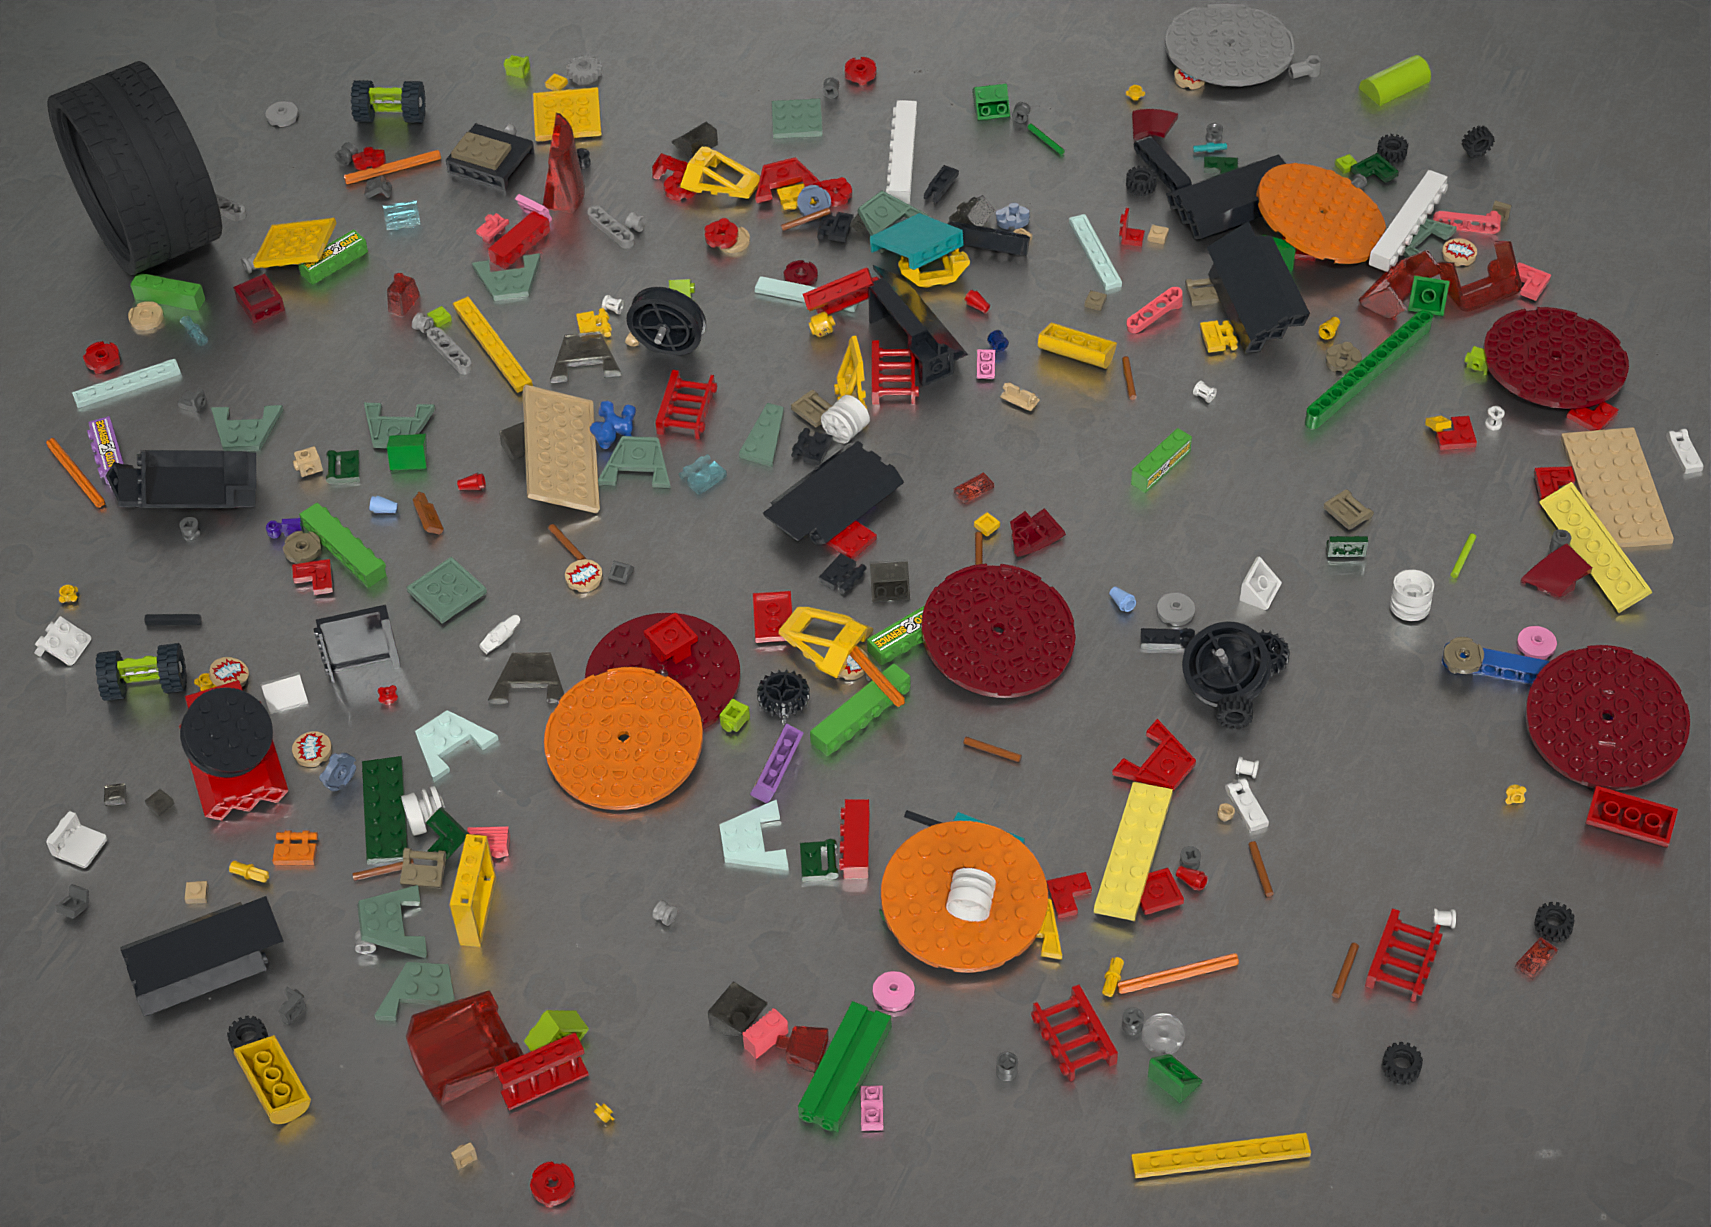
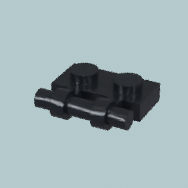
M837 212L836 216H832V213L823 216L821 220L822 225L817 230V238L822 240L824 236L828 235L829 240L845 242L854 220V214Z
M804 428L798 435V442L794 444L791 456L796 459L801 455L803 456V462L819 466L822 464L833 441V435L815 431L814 435L810 436V429ZM804 444H809L808 448L803 447Z
M840 553L819 576V582L833 590L839 585V591L844 594L854 586V582L857 579H861L867 567L864 564L856 567L855 560Z

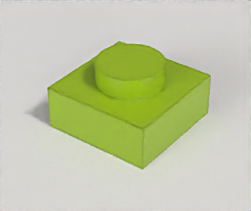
M1350 154L1335 159V165L1343 174L1351 172V166L1358 163Z
M442 306L427 313V316L433 318V324L436 327H440L452 320L451 315Z

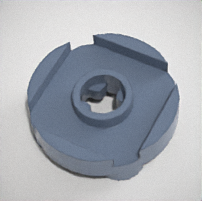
M809 185L803 188L797 199V208L803 216L828 207L830 208L831 205L829 193L817 185ZM812 198L818 201L816 206L810 204Z
M1010 203L1009 206L996 211L997 225L1003 229H1009V227L1013 226L1014 229H1019L1029 223V209L1019 206L1018 203Z
M334 753L330 757L325 771L321 773L320 781L331 791L340 790L339 786L342 784L347 785L356 771V765H354L356 759L348 753Z

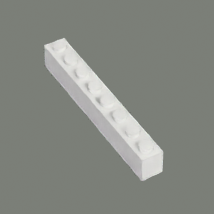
M897 100V107H893V117L896 118H892V128L895 129L891 130V139L894 140L890 142V150H893V152L889 153V162L892 163L888 165V173L891 174H888L887 184L890 186H887L886 193L910 204L917 101Z
M1428 170L1371 251L1369 265L1386 272L1396 265L1399 255H1403L1406 245L1409 246L1413 235H1417L1420 225L1425 223L1427 215L1431 214L1434 205L1439 203L1442 193H1446L1448 189V184H1446L1447 176Z

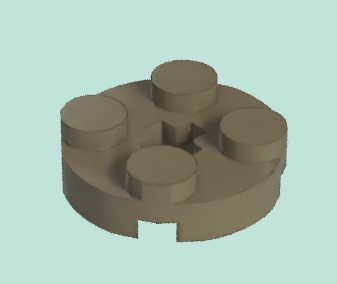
M1350 342L1336 344L1327 349L1326 365L1333 372L1342 371V374H1347L1362 361L1361 352Z
M297 531L290 534L285 539V545L283 546L285 557L295 564L311 562L322 553L319 537L310 531L309 533Z
M1468 637L1452 639L1446 645L1443 653V659L1449 671L1459 674H1470L1479 671L1484 659L1482 646L1479 643L1477 645L1472 642L1473 639ZM1461 653H1464L1466 656L1469 657L1461 658L1460 655Z

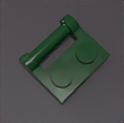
M359 450L327 451L328 474L326 475V482L328 484L360 482ZM335 461H341V475L335 474Z
M835 839L800 843L802 882L833 880L839 877V870L836 868L835 849L837 848V841ZM821 851H827L828 869L822 871Z

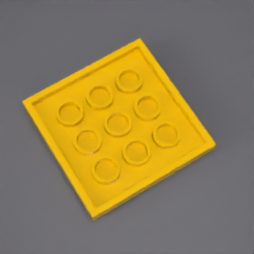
M598 87L533 93L536 141L602 136Z
M335 218L271 225L253 261L254 267H281L288 264L298 265L319 261L337 224Z

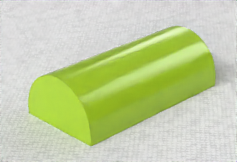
M1413 55L1363 79L1359 84V89L1381 106L1431 81V71L1427 62L1421 56Z

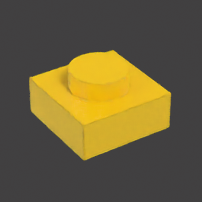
M554 73L545 82V87L553 91H561L568 84V79Z
M1442 415L1426 418L1425 425L1432 428L1433 431L1440 432L1451 428V420Z
M986 512L974 521V527L987 537L1000 527V521Z

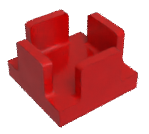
M676 612L644 630V636L650 642L651 652L661 663L672 656L675 664L691 656L690 646L698 641V636Z

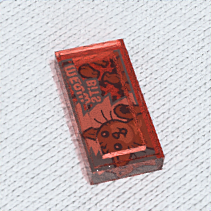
M983 472L955 487L954 493L965 504L994 488V482Z
M1540 937L1519 959L1515 968L1533 979L1557 954L1558 948Z

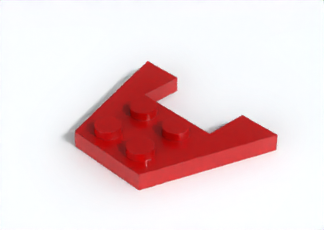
M796 157L765 164L762 167L755 197L756 203L772 200L773 197L770 189H777L802 181L804 188L809 185L822 187L821 181Z
M1157 718L1146 731V736L1160 745L1141 767L1123 758L1112 770V775L1152 786L1173 789L1174 791L1194 768L1196 759Z

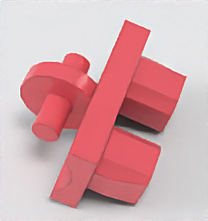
M497 213L494 215L488 214L485 217L486 222L476 230V234L481 236L484 242L491 244L494 242V236L505 232V227L509 224V220L500 217Z

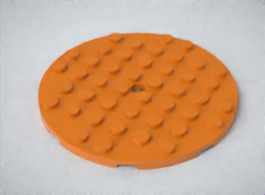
M1301 163L1283 164L1269 170L1258 185L1256 194L1259 199L1258 207L1269 226L1275 232L1279 231L1285 236L1286 242L1318 259H1333L1335 263L1355 264L1367 261L1371 251L1385 233L1386 224L1377 204L1364 191L1352 185L1350 179L1336 174L1333 170Z
M620 667L607 670L608 672L596 676L593 674L568 690L559 700V704L554 712H551L544 735L547 763L559 785L577 800L597 808L609 810H628L647 806L675 791L693 771L703 744L701 717L696 703L685 688L672 678L657 674L650 669ZM626 734L629 736L624 742L619 740L621 735Z
M950 821L919 831L907 839L895 851L883 875L881 905L888 928L899 940V944L914 957L936 968L953 969V972H981L1004 965L1006 961L1022 954L1033 943L1043 926L1046 916L1048 889L1044 872L1032 852L1013 835L985 823ZM973 868L984 871L994 877L996 887L994 896L991 899L990 914L986 920L979 922L962 920L950 914L946 909L953 873L956 870Z

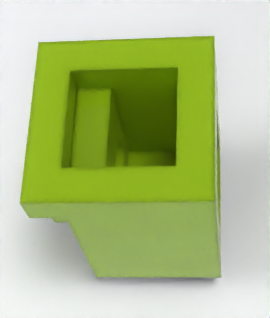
M511 55L510 58H506L504 60L506 75L524 79L530 70L529 56L523 58Z
M1473 346L1471 353L1467 352L1464 362L1468 363L1467 367L1483 371V374L1487 375L1489 369L1485 363L1484 349Z
M734 699L729 702L720 714V724L727 732L732 730L738 732L746 720L749 721L750 719L749 706Z

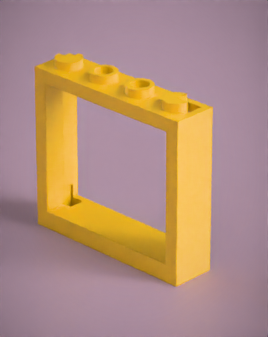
M466 834L450 901L459 943L463 946L481 947L496 880L488 839L484 835ZM463 899H468V903H462Z

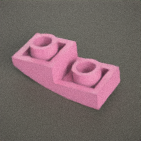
M977 349V379H995V350Z
M861 1086V1131L883 1130V1086Z

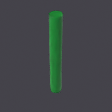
M1032 123L1028 125L1027 129L1057 153L1062 155L1065 152L1061 146Z

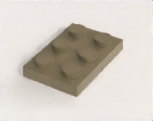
M466 132L451 151L452 158L496 170L511 151V144Z

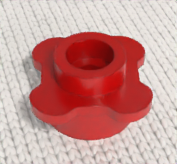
M394 685L380 687L377 690L380 695L378 698L379 702L387 705L394 703L398 699L396 695L397 687Z

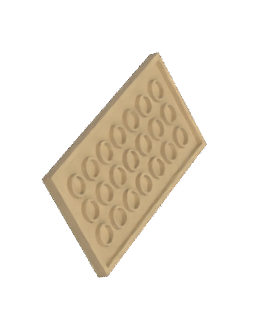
M525 385L523 388L527 498L598 513L600 505L595 436L590 432V426L594 423L593 401Z
M1634 427L1561 434V441L1569 465L1572 466L1578 491L1620 548L1673 543L1674 538Z

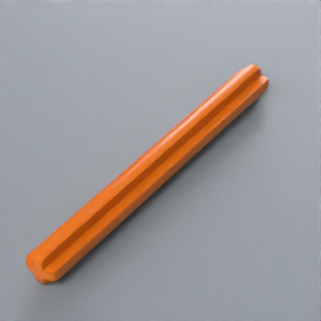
M439 150L383 164L374 169L368 168L367 170L344 175V180L347 185L440 160L441 154Z
M51 438L47 440V447L98 508L104 506V498L56 439Z
M856 645L849 655L897 707L904 705L905 698Z
M1236 953L1120 981L1117 983V989L1119 994H1124L1236 966L1239 964V959Z

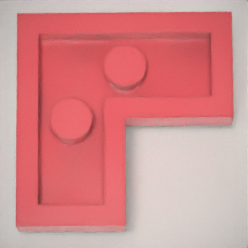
M1519 262L1513 270L1511 278L1525 283L1520 291V295L1536 301L1550 281L1551 274Z

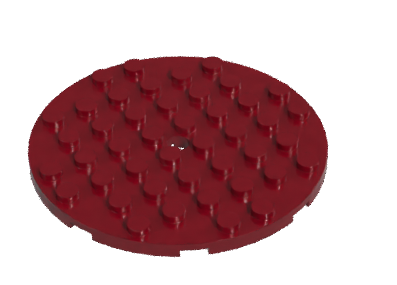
M1537 307L1536 310L1528 311L1520 309L1504 315L1494 322L1492 328L1486 334L1483 345L1486 366L1501 385L1511 393L1528 401L1551 408H1584L1609 400L1620 391L1626 381L1629 371V359L1627 352L1620 346V340L1605 326L1591 318L1587 320L1579 317L1576 312L1551 307Z
M987 563L977 564L955 571L933 589L926 601L922 614V639L925 649L935 666L955 684L984 696L996 698L1020 697L1047 687L1067 667L1072 657L1076 640L1071 610L1064 598L1053 586L1050 587L1041 580L1040 576L1028 570L1007 564H1000V566L987 565ZM999 627L1003 629V632L1001 634V632L993 631V629Z
M654 613L631 619L611 630L600 640L588 659L585 678L620 667L645 668L653 670L657 674L668 673L667 676L685 688L696 703L703 730L720 719L722 711L738 693L741 679L740 662L733 644L717 627L700 618L677 613L698 636V641L690 646L691 656L677 664L673 662V656L661 663L651 652L650 642L644 636V630L673 613Z
M1590 645L1587 648L1575 651L1572 649L1551 660L1534 680L1528 694L1525 710L1530 738L1540 755L1550 766L1563 776L1579 784L1596 788L1597 785L1614 791L1634 789L1654 782L1665 775L1677 763L1688 741L1690 713L1688 704L1685 703L1681 694L1682 690L1664 668L1648 657L1644 658L1633 653V650L1611 645ZM1608 713L1613 717V720H1603L1602 715Z

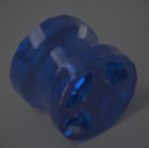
M995 330L987 337L988 343L992 345V349L995 352H1002L1009 345L1008 339L1004 337L1001 330Z

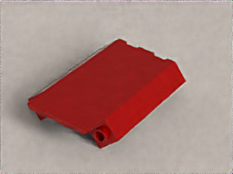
M236 680L185 696L188 709L196 698L209 690L223 687L242 690L240 681ZM273 739L267 754L261 762L250 772L238 777L222 778L209 775L201 771L189 760L203 812L207 818L222 821L233 808L250 812L260 800L278 803L289 791Z

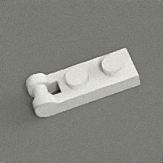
M1680 429L1678 432L1668 431L1666 433L1667 441L1684 474L1702 471L1704 466L1688 437L1687 429Z
M1245 778L1238 780V783L1225 785L1228 796L1249 832L1265 828L1269 825L1267 817L1251 792Z

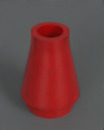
M970 290L964 298L968 306L982 311L984 314L991 307L978 291Z
M477 472L457 480V485L460 491L482 490V488L486 487V481L483 473L479 474Z
M1180 866L1176 871V877L1180 878L1194 890H1203L1208 882V876L1203 871Z

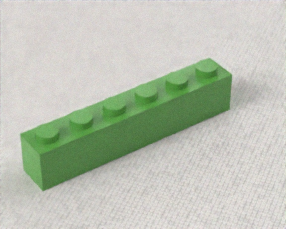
M315 503L299 514L303 527L308 532L315 533L319 537L321 544L368 588L387 576L384 561L381 558L378 559L370 548H366L358 537L355 538L349 528H344L337 517L331 516L326 507Z
M893 663L882 672L901 694L904 695L910 690V675ZM872 680L810 731L811 744L828 756L832 752L837 751L845 741L852 739L857 731L865 728L874 717H878L885 708L894 703Z

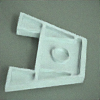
M448 710L415 731L434 782L450 772L448 765L441 758L472 738L482 750L499 740L498 735Z
M777 799L719 824L725 863L789 870L786 850L765 852L761 822L780 820Z

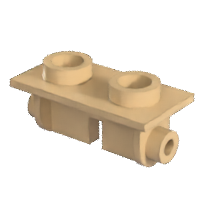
M1011 382L1004 384L1003 389L1005 391L1000 396V398L1030 412L1040 401L1035 396V393H1030L1024 389L1021 391L1019 387Z

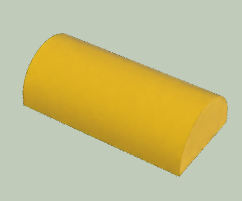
M1052 322L1038 337V348L1104 369H1107L1110 365L1117 342Z
M275 1035L234 1049V1055L272 1123H288L301 1116L308 1109L311 1099Z

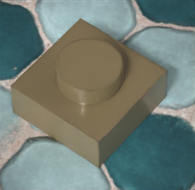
M1495 201L1492 211H1497L1501 215V221L1507 222L1512 205Z
M1090 290L1084 307L1101 311L1107 300V294Z

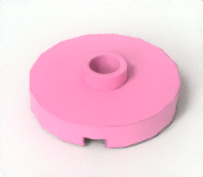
M1540 626L1524 628L1519 633L1517 639L1518 650L1522 651L1525 654L1524 656L1542 660L1553 655L1557 646L1554 634Z
M890 971L883 973L876 979L873 984L872 993L874 1001L877 1005L882 1006V1009L896 1012L905 1009L910 1002L912 1003L915 987L908 975L902 972Z

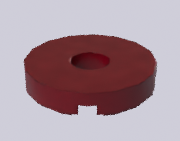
M804 260L789 263L783 273L785 281L807 286L813 285L818 278L817 267L812 262L807 263Z

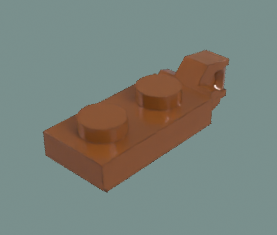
M418 492L413 498V503L423 528L429 533L440 535L444 528L434 505L428 502L425 493Z

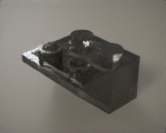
M706 121L672 140V144L692 159L702 146L713 148L718 145L717 129Z
M981 195L977 198H971L967 203L962 202L959 204L957 211L949 217V220L983 227L995 209Z
M524 422L499 431L501 446L508 458L515 460L525 456Z
M908 560L869 562L872 602L910 600Z
M733 981L708 1010L709 1025L724 1035H743V1032L748 1029L768 1003Z

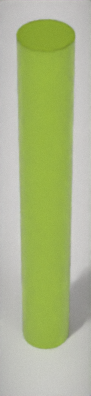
M1469 534L1450 574L1451 577H1458L1476 539L1475 534Z

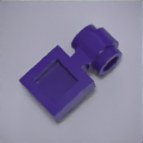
M301 518L282 519L281 523L272 520L266 525L267 535L273 539L278 538L282 532L285 537L297 531H303L304 533Z

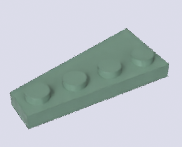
M771 403L766 404L739 451V458L773 467L784 407Z

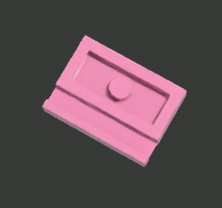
M520 194L517 195L515 200L518 201V205L523 212L530 214L534 210L548 218L549 223L552 221L549 210L545 206Z

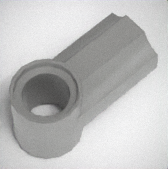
M1311 55L1304 62L1289 65L1288 72L1290 78L1294 79L1306 75L1309 77L1319 76L1321 72V58L1317 55Z

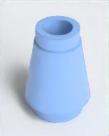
M378 495L376 497L372 496L369 510L374 511V513L396 514L398 503Z
M1113 587L1110 590L1109 595L1121 611L1130 612L1134 609L1136 600L1132 594L1118 587Z

